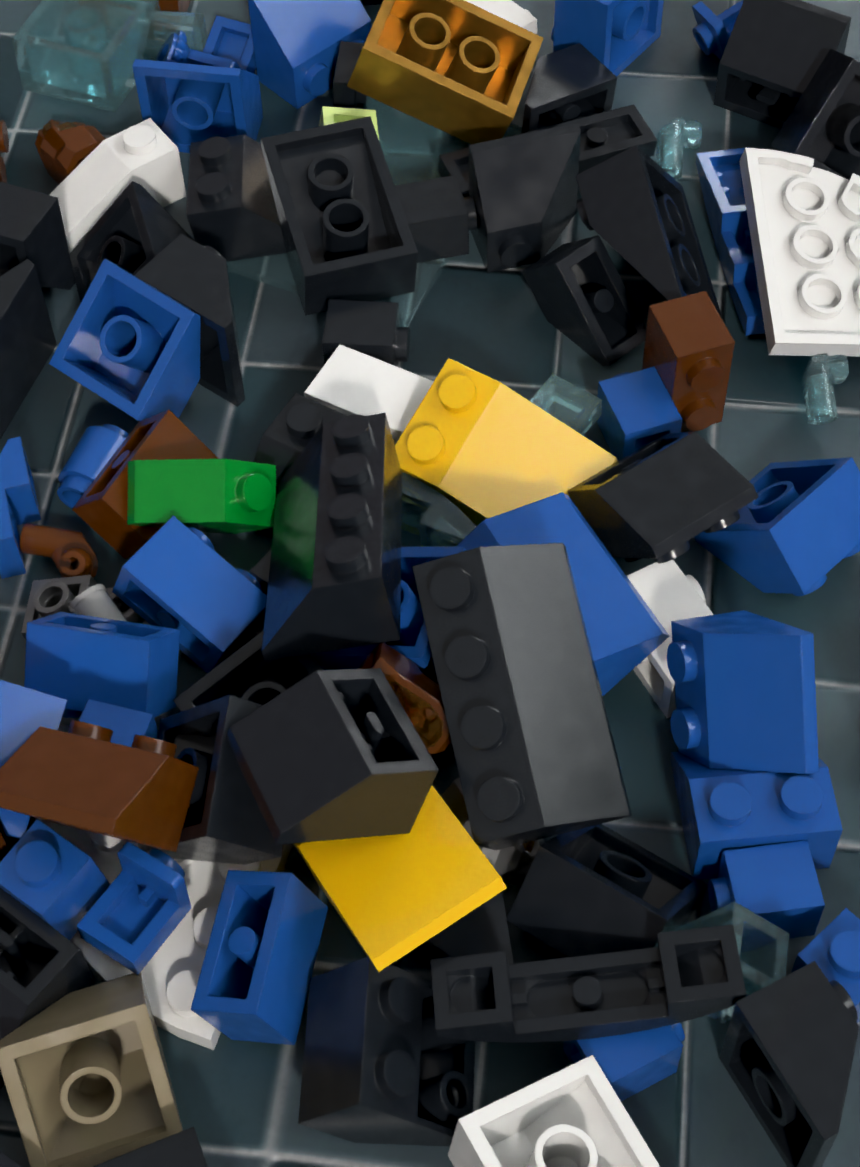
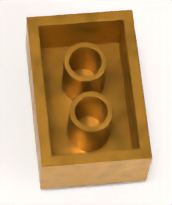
M383 0L347 87L470 144L501 139L515 116L544 38L465 0Z

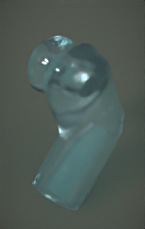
M676 117L665 124L658 132L656 163L675 180L682 177L683 148L696 150L701 146L702 123L698 120L684 121V117Z
M823 353L810 357L802 377V389L808 423L821 425L838 419L833 383H843L849 374L848 360L845 355L828 356V353Z

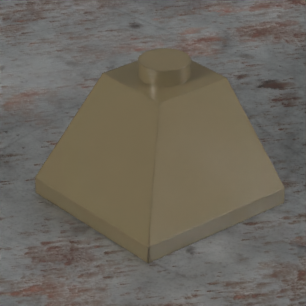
M141 972L139 975L132 973L70 992L0 1040V1070L30 1167H93L183 1131L160 1036Z

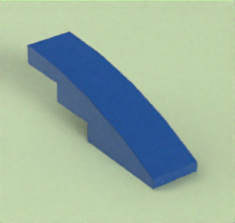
M745 148L696 153L697 171L715 246L745 336L765 333L739 163Z

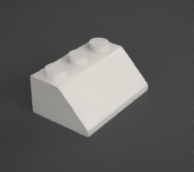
M593 1055L458 1119L448 1152V1157L454 1167H660Z

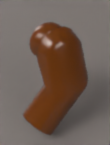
M25 523L20 535L21 553L52 558L62 578L83 575L95 577L98 570V557L82 532L32 523Z

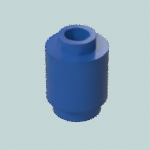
M111 424L89 426L86 428L58 476L60 486L57 490V495L66 506L71 509L75 506L129 434L126 431Z

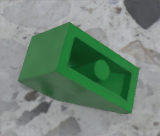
M232 459L128 461L127 525L161 528L172 516H175L186 527H194L201 532L238 534L274 528L276 465Z

